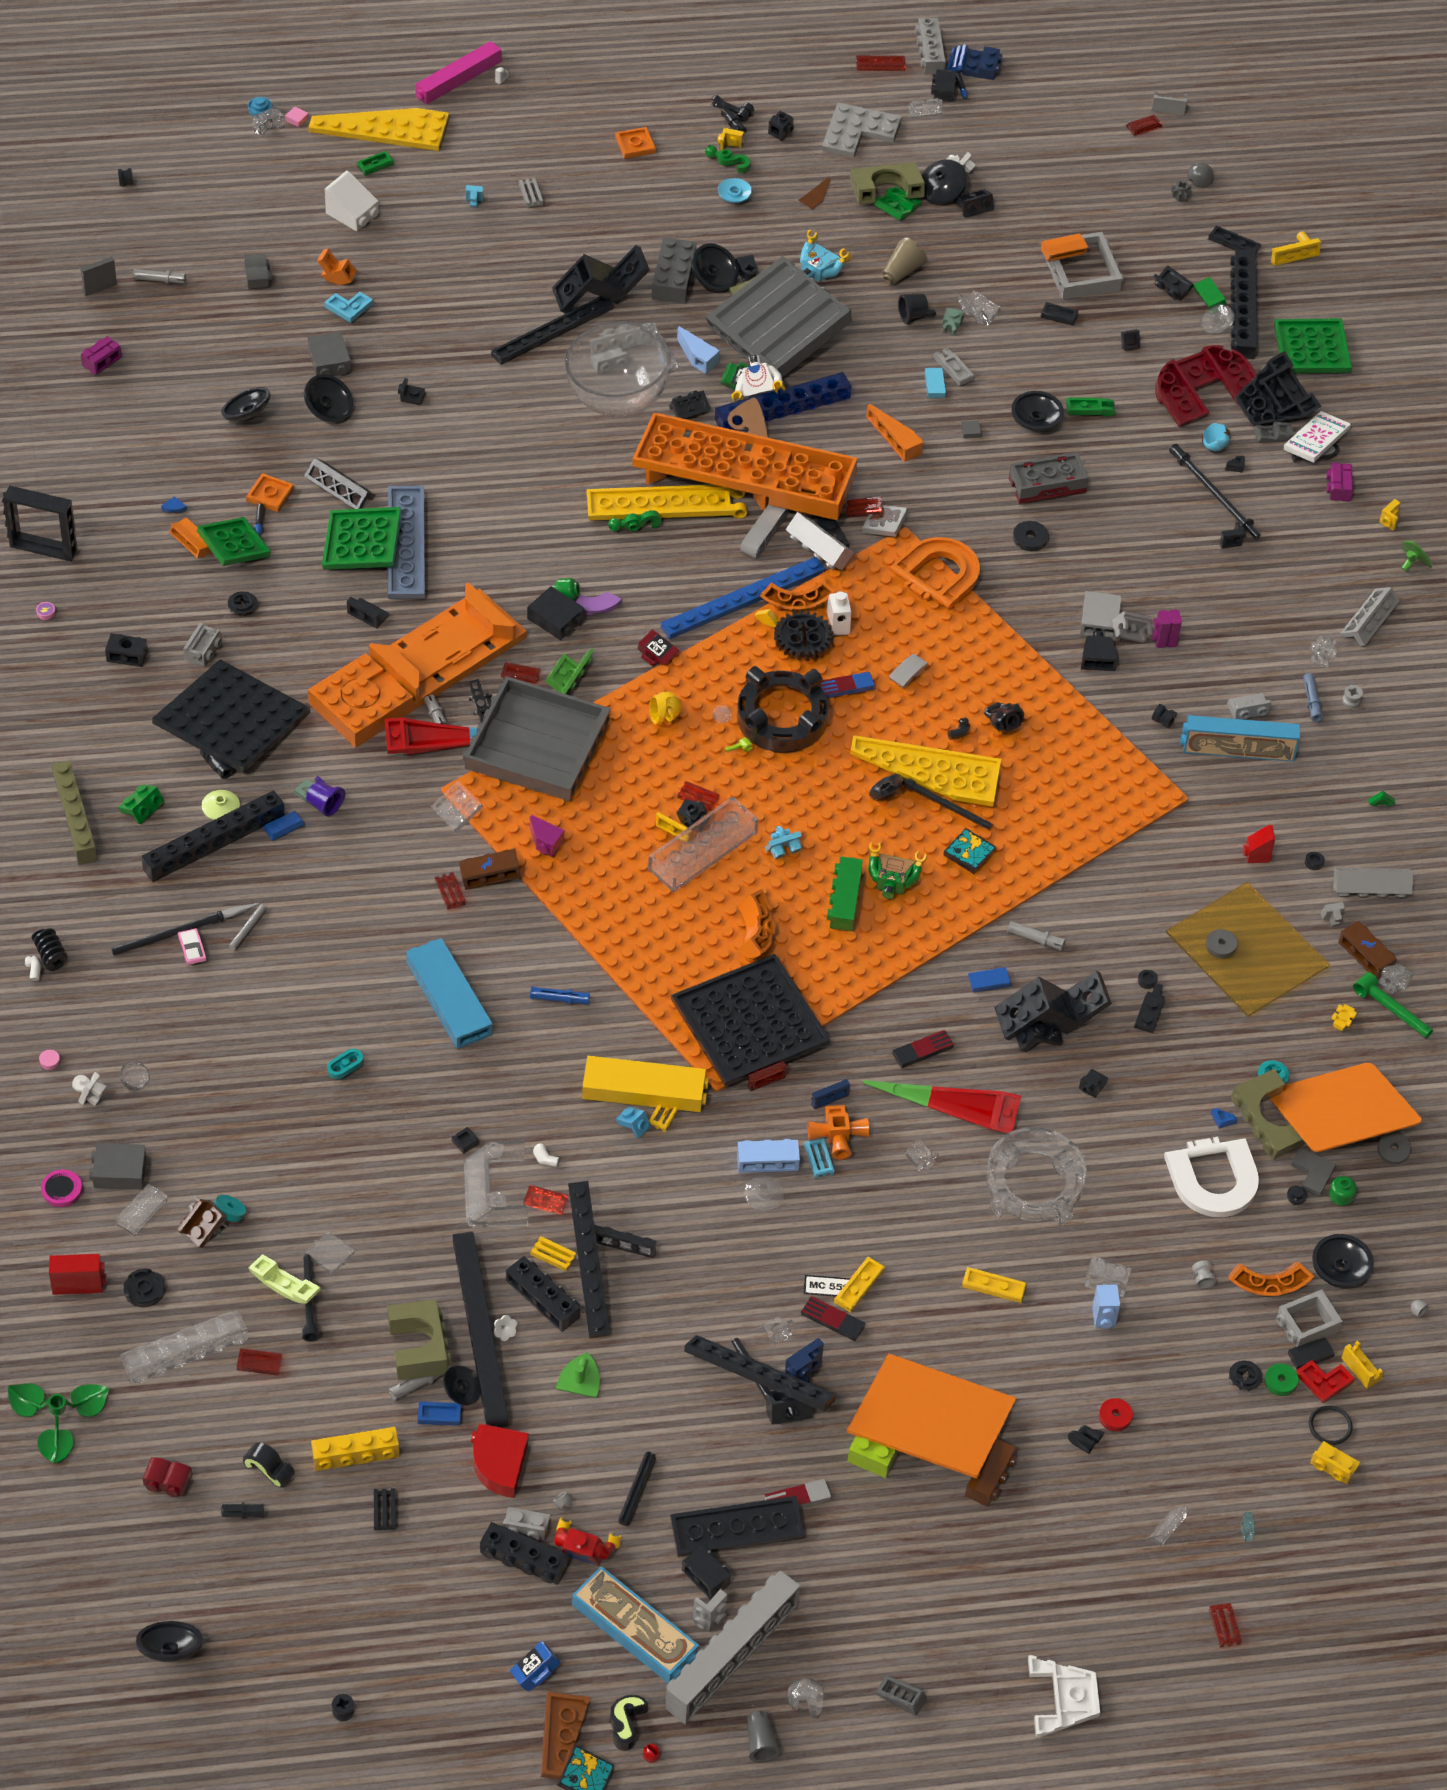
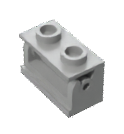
M199 623L183 648L184 660L205 667L207 662L212 660L216 648H219L222 643L220 629L216 631L211 627L203 625V623Z

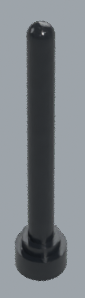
M305 1254L303 1257L304 1280L306 1279L313 1283L312 1258L310 1254ZM312 1298L305 1304L306 1325L302 1329V1338L308 1342L316 1341L319 1338V1329L314 1324V1304Z

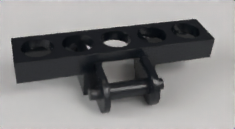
M476 679L469 681L472 693L469 701L474 699L478 711H475L473 714L474 716L478 714L482 723L483 714H485L486 709H490L491 697L493 696L492 694L484 696L480 681ZM473 683H477V689L473 688ZM478 700H481V701L483 700V701H484V705H483V706H479V705L477 704V701H478Z

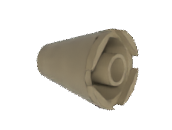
M903 238L898 242L882 272L886 283L895 284L925 264L927 255L922 248L919 250L916 247L917 243L915 241Z

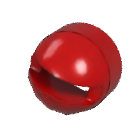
M649 1743L644 1747L643 1758L646 1762L655 1763L660 1759L661 1751L657 1744Z

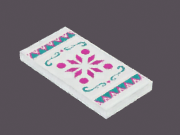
M1320 411L1284 444V450L1314 463L1350 429L1351 424Z

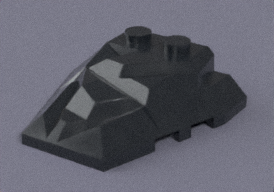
M1285 351L1269 359L1263 369L1259 370L1253 380L1248 382L1235 397L1236 402L1253 427L1307 417L1322 407L1313 393L1307 394L1293 373L1294 364Z

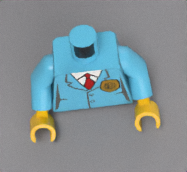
M808 230L807 237L809 239L808 242H805L800 257L801 269L809 278H813L818 282L836 277L845 265L844 262L851 260L850 252L847 253L846 249H842L839 257L817 243L813 245L812 243L818 239V234L815 232V235L810 237L812 230Z

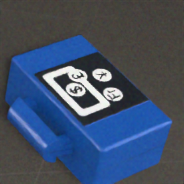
M540 1641L510 1669V1672L521 1687L526 1691H530L543 1683L561 1662L551 1648L543 1641Z

